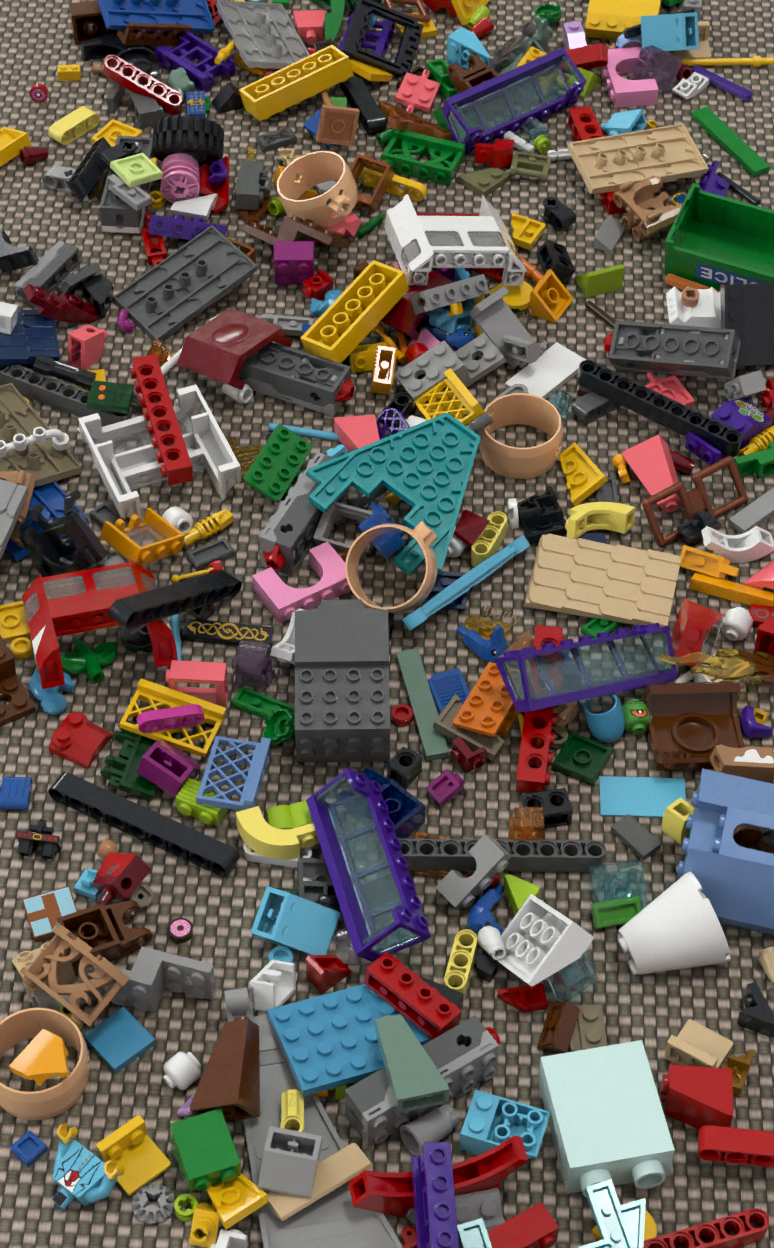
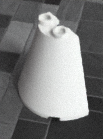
M691 871L684 874L619 929L622 938L618 939L623 952H629L631 960L628 961V965L633 975L707 966L731 961L730 955L726 956L727 953H730V949L720 922L709 899L700 891L703 889Z

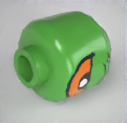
M630 699L622 706L625 720L624 730L635 735L642 734L652 721L647 704L639 699Z

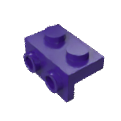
M692 432L687 433L685 448L707 464L712 465L726 457Z

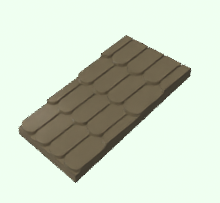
M12 383L0 386V440L5 441L7 444L13 442L15 434L22 433L28 437L33 435V430L36 427H43L45 430L50 429ZM52 438L47 439L44 444L34 443L28 445L24 451L13 450L7 452L5 457L0 458V471L24 470L27 473H32L36 477L35 487L82 473V466L67 449L56 450L53 447Z

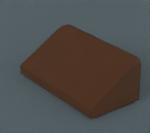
M568 1000L550 1004L537 1049L555 1053H567L580 1009Z

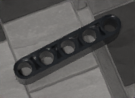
M353 73L354 76L348 78L347 81L340 82V88L350 106L359 109L358 119L367 134L386 130L385 117L361 77Z
M104 137L92 145L66 184L78 200L84 198L92 190L107 167L100 159L102 152L111 148V145Z

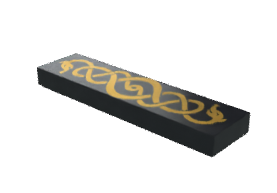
M186 618L182 638L183 640L270 649L274 627Z

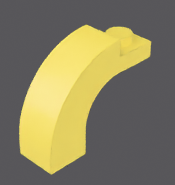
M591 502L575 506L570 509V517L566 521L567 537L577 539L583 533L595 529H606L625 534L634 527L635 507L614 502Z
M679 798L666 807L662 819V831L682 846L684 837L689 838L690 829H686L688 815H693L695 807Z
M259 806L236 812V823L241 838L248 847L262 856L280 860L295 859L300 857V849L310 848L319 844L313 823L283 830L269 825L264 820Z

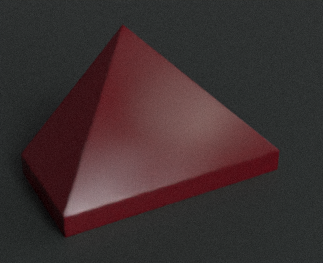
M465 509L453 534L470 547L490 520Z

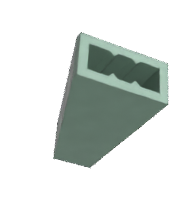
M385 1015L375 1019V1033L397 1114L449 1103V1086L402 1015Z

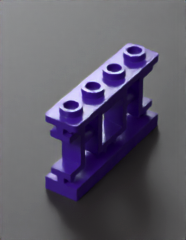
M189 31L184 33L185 38H179V46L173 49L168 46L155 48L161 67L169 72L178 68H184L189 80L194 83L195 88L199 91H204V94L209 91V85H215L214 77L222 73L227 77L236 75V65L232 58L228 57L220 64H216L214 59L217 57L219 50ZM197 58L200 59V60H202L201 62H199V63H197V64H194V63L192 62L193 60H195V59H197Z
M426 1142L423 1144V1153L411 1158L417 1247L459 1248L451 1144L449 1142Z

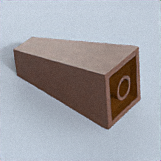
M237 1017L234 1021L224 1023L190 1104V1111L200 1115L221 1108L226 1122L260 1117L259 1026L249 1018Z

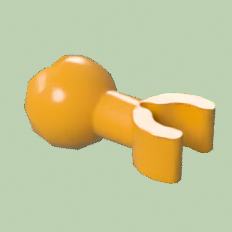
M621 453L616 454L612 458V465L615 469H618L622 484L631 481L626 469L628 462Z

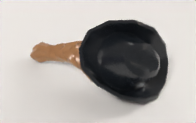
M133 47L121 51L117 55V57L155 79L157 78L160 65L154 51L145 47ZM104 63L94 64L91 67V72L95 74L104 72Z

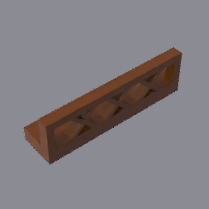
M128 23L126 31L118 30L117 36L124 45L179 46V38H185V35L179 32H191V26Z

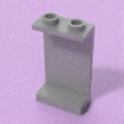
M505 286L478 303L469 312L482 332L488 336L502 355L501 336L508 334L535 342L503 300L509 293ZM546 340L539 344L541 348L540 355L544 352L542 348L548 344ZM504 356L511 370L518 366L523 368L528 364L527 362Z

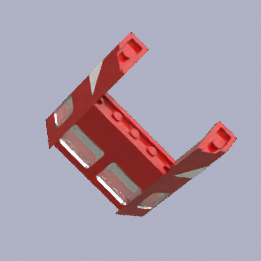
M128 558L129 562L49 577L42 578L40 573L22 595L42 689L65 685L57 637L121 625L108 615L111 605L120 598L156 589L157 585L152 572ZM168 618L146 623L152 643L156 668L169 666L172 660H178L176 643Z

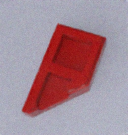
M543 983L534 986L527 985L497 990V997L523 1013L548 1009Z

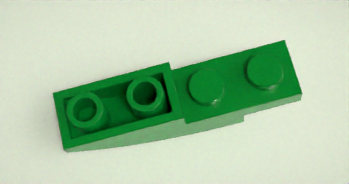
M774 441L768 443V449L734 458L740 477L755 473L757 478L760 479L774 474Z

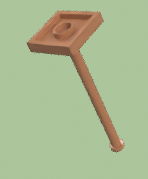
M327 91L319 92L325 105H322L316 141L319 143L353 146L360 113L359 109L333 106Z

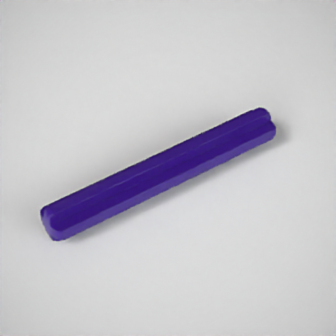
M698 65L691 69L692 74L694 72L708 78L710 84L747 102L753 97L752 91Z

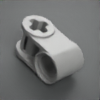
M52 165L42 177L43 184L49 189L71 194L73 192L66 184L75 172V169Z

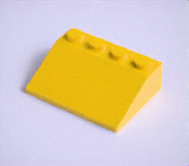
M590 0L585 25V37L617 40L623 33V30L641 24V16L659 15L661 0Z

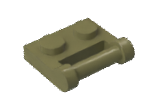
M515 151L510 176L521 175L539 178L541 181L547 182L552 157Z

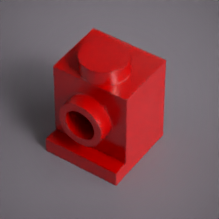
M321 269L317 270V274L302 282L303 295L310 300L314 298L321 301L324 299L326 292L333 290V278Z

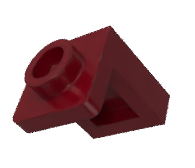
M461 737L452 740L451 757L455 763L460 764L466 773L480 769L486 764L487 750L484 747L472 752Z

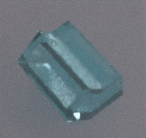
M528 118L521 125L534 139L540 135H545L549 139V130L537 118L533 120Z
M563 389L559 392L552 391L549 402L555 406L561 418L568 414L572 396Z

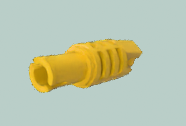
M774 426L765 429L752 438L746 447L739 450L737 456L740 457L768 449V443L774 441Z
M224 509L195 523L192 529L183 533L185 535L183 548L198 540H206L222 531L234 521L233 514L229 510Z

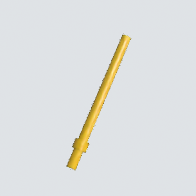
M233 40L218 52L217 57L214 59L216 64H220L230 56V52L236 47Z
M753 56V58L668 59V63L675 61L689 66L753 65V67H760L761 65H774V57L761 58V56Z

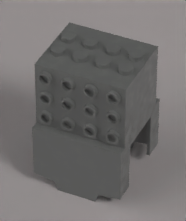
M362 599L321 600L317 609L295 611V740L297 762L390 761L388 610L365 608Z

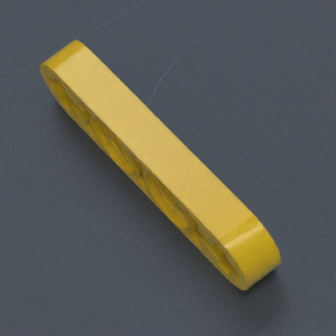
M364 167L360 175L361 183L376 188L383 174ZM394 174L386 192L401 197L408 194L410 200L419 202L426 196L427 188L420 182ZM397 183L403 185L405 190L400 189Z

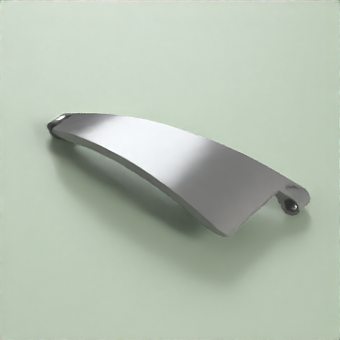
M245 987L225 990L224 997L228 1022L234 1021L237 1017H247L259 1026L260 1117L243 1119L252 1181L258 1186L269 1126L281 1128V1093L292 1089L300 1090L267 1018V1014L253 1016L250 991ZM317 1094L304 1096L305 1133L322 1136V1148L319 1162L345 1146ZM291 1128V1129H289V1130L299 1131V1129H297V1128ZM350 1181L284 1221L271 1212L268 1203L257 1209L263 1248H402V1245L383 1213L353 1207L348 1185ZM263 1190L267 1194L271 1192L268 1190Z

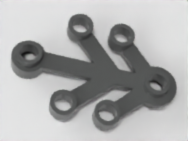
M529 21L521 28L520 31L523 34L518 39L512 37L506 43L507 45L504 50L500 49L494 54V58L490 59V67L497 71L498 66L506 62L508 65L513 63L516 59L513 53L517 50L523 52L529 47V44L524 39L527 36L528 38L532 37L537 32L536 26L532 21Z

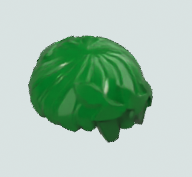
M553 4L540 5L535 9V18L539 16L541 19H547L548 25H553L562 18L560 5L555 6Z
M278 709L277 712H273L270 719H265L267 726L265 727V732L262 733V737L271 739V744L284 743L294 736L295 717L288 709Z

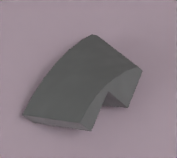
M298 858L297 896L320 904L318 900L319 895L336 896L325 859ZM328 906V907H327V908L333 909V910H335V911L341 910V908H337V907H335V906H334V907H331V906Z

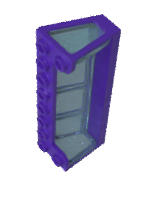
M562 47L445 99L441 110L454 141L465 144V152H472L475 150L476 143L488 144L493 139L504 137V134L508 131L516 132L520 127L524 125L529 126L537 119H544L549 114L557 113L568 105L573 106L578 102V98L583 92L587 80Z
M659 622L632 626L633 631H628V628L616 629L613 635H610L609 631L596 633L597 638L593 639L591 635L578 637V642H573V639L561 640L558 646H555L554 642L541 644V649L536 650V646L522 648V650L503 652V657L495 658V663L517 712L534 711L644 687L645 684L672 681L678 679L669 625L659 626Z
M347 768L309 797L306 802L355 955L373 962L385 952L393 954L428 940L431 935L428 929L429 923L421 909L422 903L417 897L414 888L415 883L408 871V863L401 851L402 845L394 831L395 825L388 814L389 808L383 799L380 784L375 780L372 781L364 777L360 772L357 773Z

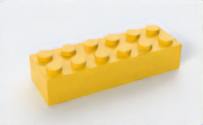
M330 45L239 89L244 109L259 121L269 119L270 116L285 111L286 108L301 103V101L309 97L316 96L317 93L332 88L335 84L345 82L354 75L349 56L334 45Z
M373 260L300 338L304 351L318 357L342 363L409 290L405 272Z

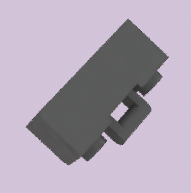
M242 160L236 189V209L258 210L260 203L264 201V195L270 194L272 179L268 177V169H264V161Z

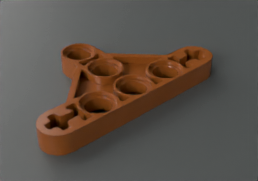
M379 102L378 107L381 112L389 118L387 126L390 128L407 130L448 141L452 140L453 136L450 131L391 103Z

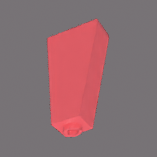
M656 435L622 452L623 457L651 496L679 482L668 444L660 435ZM677 492L657 502L666 513L676 511L682 507Z

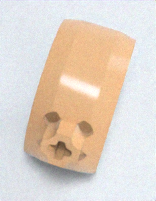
M317 151L299 157L282 171L277 181L278 196L287 216L291 218L293 215L301 218L305 217L317 225L321 224L329 227L341 221L351 213L358 199L356 181L348 164L339 154L330 151ZM297 173L300 175L298 181L294 180ZM327 181H338L330 190L317 197L297 200L305 191L317 184ZM343 189L342 194L339 195V191ZM331 199L330 204L326 205L327 200Z
M515 393L501 396L485 408L484 411L490 416L492 423L479 431V436H481L479 449L484 463L491 470L509 478L528 479L546 473L555 465L562 448L563 426L560 414L554 405L536 395ZM522 424L541 429L551 439L538 446L518 448L504 445L492 438L490 434L504 426Z
M423 521L414 529L389 523L377 525L366 530L353 542L346 557L345 573L351 591L357 599H362L363 605L371 609L388 610V613L394 614L414 609L429 596L435 585L437 561L431 545L439 537ZM390 531H404L414 537L423 550L426 561L425 577L421 587L411 599L398 606L381 607L372 602L362 590L358 578L359 560L365 547L377 536Z
M48 1008L24 1009L9 1015L0 1022V1059L14 1045L24 1040L35 1038L42 1029L61 1037L63 1041L73 1046L80 1054L77 1065L69 1076L48 1089L24 1092L9 1088L0 1082V1106L15 1117L26 1120H44L56 1117L70 1109L80 1099L86 1088L90 1071V1056L85 1039L77 1025L69 1017L56 1010Z

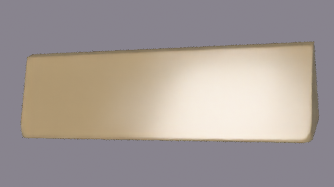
M351 1143L318 1163L311 1199L271 1191L267 1194L270 1210L280 1220L284 1221L357 1177L364 1170L370 1169L372 1163L356 1143Z

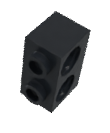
M547 239L536 252L544 275L551 269L561 283L565 285L569 278L573 276L575 269L566 247Z
M566 788L520 795L519 812L525 832L572 824L573 809Z

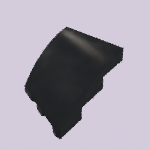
M552 487L546 488V493L540 496L533 495L527 500L517 503L518 517L529 544L538 543L543 534L567 535L563 510L557 502V496Z

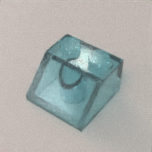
M638 860L589 867L592 892L596 903L640 896L642 910L648 906L643 864Z

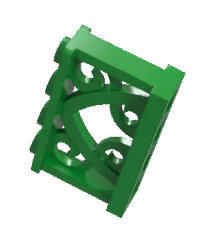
M395 130L394 136L385 151L380 155V162L384 160L390 163L395 173L449 186L458 168L465 161L466 145L406 130ZM424 154L430 156L433 160L421 162L415 160L411 155Z

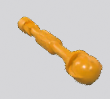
M379 322L372 329L373 333L380 335L388 347L396 348V344L390 337L386 336L383 330L384 327ZM397 349V360L400 363L405 362L404 354Z

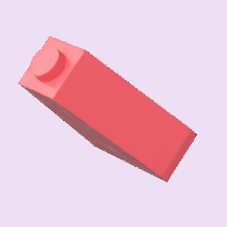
M375 415L334 417V433L338 435L340 443L346 446L348 452L380 440Z

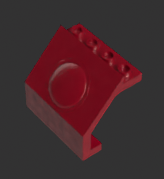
M398 260L388 264L390 267L401 270ZM431 270L428 275L427 285H408L409 290L380 322L417 340L420 333L415 329L425 312L415 315L409 295L450 284L454 281Z
M229 308L187 336L177 365L243 390L245 382L237 378L244 361L272 341L291 347L293 340L286 338L287 333L281 331L283 327Z

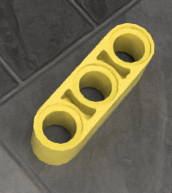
M82 106L53 123L49 128L48 134L60 144L68 145L95 128L99 124L100 116L88 107Z
M495 511L488 516L487 519L490 522L471 546V564L473 567H476L498 551L507 534L508 518L505 513Z
M469 929L460 930L456 934L444 977V986L463 993V999L467 993L475 963V955L477 954V935Z

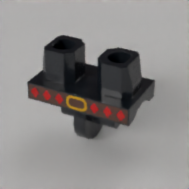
M698 511L693 514V519L678 525L677 531L683 536V542L691 547L696 545L697 540L703 538L701 531L706 526L719 530L722 524L716 521L709 511L705 513Z
M44 819L39 820L38 826L30 825L29 832L17 831L15 837L19 842L18 853L21 856L32 857L34 846L42 847L41 858L49 860L55 859L57 850L62 849L63 841H60L59 836L53 835L54 828L47 827L46 820Z

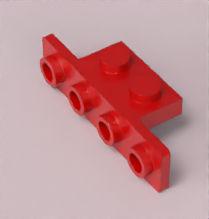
M227 156L221 160L227 168L228 177L219 186L207 182L212 176L209 171L210 166L204 163L200 167L199 191L203 196L218 194L213 210L215 215L226 210L229 205V157Z

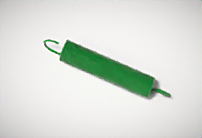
M378 214L359 228L356 232V238H362L384 221L383 215Z

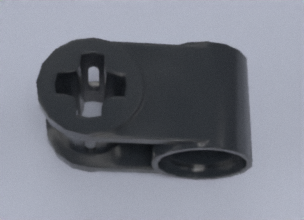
M125 140L116 146L104 150L100 159L111 172L115 173L110 168V162L136 155V143L132 140Z
M555 197L544 199V211L541 214V218L553 226L555 230L562 231L576 223V214L572 209L565 206Z
M407 392L397 393L382 411L394 408L399 410L405 419H408L412 415V396ZM390 411L388 417H393L394 411ZM387 420V424L391 426L392 420ZM395 420L394 427L399 428L400 420Z

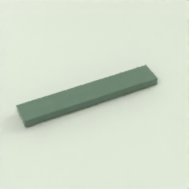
M416 648L396 652V659L410 707L413 710V717L426 761L449 757L444 734L432 728L435 720L438 718V714L419 650Z

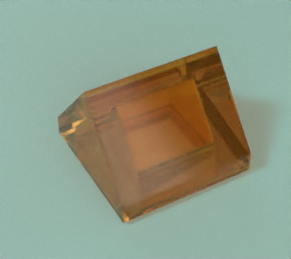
M155 338L147 355L156 354L161 366L172 356L169 348L159 339Z

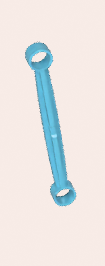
M522 535L515 539L505 548L484 560L440 591L423 606L404 617L402 620L409 631L469 591V588L479 584L511 558L528 548L530 544L525 536Z

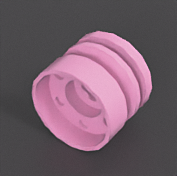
M175 153L167 156L161 163L160 169L163 172V178L160 180L162 196L172 203L196 198L200 190V167L197 160L186 153Z

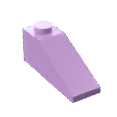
M581 22L563 23L562 42L565 50L587 46Z

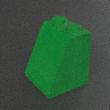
M221 1108L170 1124L171 1149L189 1191H202L209 1188L212 1184L231 1182L241 1175V1163Z

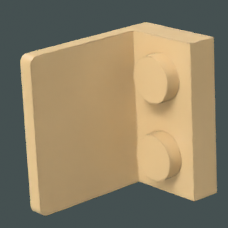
M689 1019L677 1037L671 1035L667 1041L664 1058L676 1065L719 1068L733 1047V1041Z

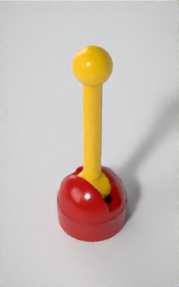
M221 560L211 562L206 570L181 576L173 575L171 580L173 583H178L183 579L223 570Z

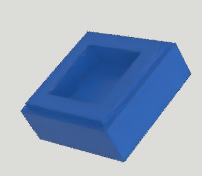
M31 1130L10 1146L11 1152L27 1167H30L48 1151L47 1145Z

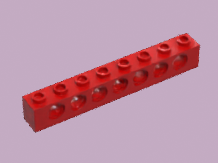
M590 106L569 109L568 125L576 142L606 137L602 133L601 124L597 122L596 113H593ZM615 192L599 193L608 215L627 212L624 207H617L613 197Z
M156 354L132 358L133 367H129L131 379H135V392L140 393L138 400L140 407L144 406L142 408L144 420L149 421L147 422V429L149 435L153 434V437H151L153 449L158 450L156 451L158 464L162 463L160 466L162 478L167 479L169 486L194 481L190 457Z
M536 625L533 646H536V650L541 649V644L554 642L555 646L560 645L559 641L566 640L567 637H563L562 627ZM561 651L538 655L543 669L550 670L545 671L555 692L562 685V675L558 674L559 669L564 668L565 656L561 655ZM533 659L531 660L528 683L530 697L547 693L546 690H542L546 688ZM559 705L525 712L516 778V792H542L545 790V786H550L551 772H547V766H552L553 752H549V748L555 744L556 733L551 731L552 726L557 727L558 713H554V707H559Z

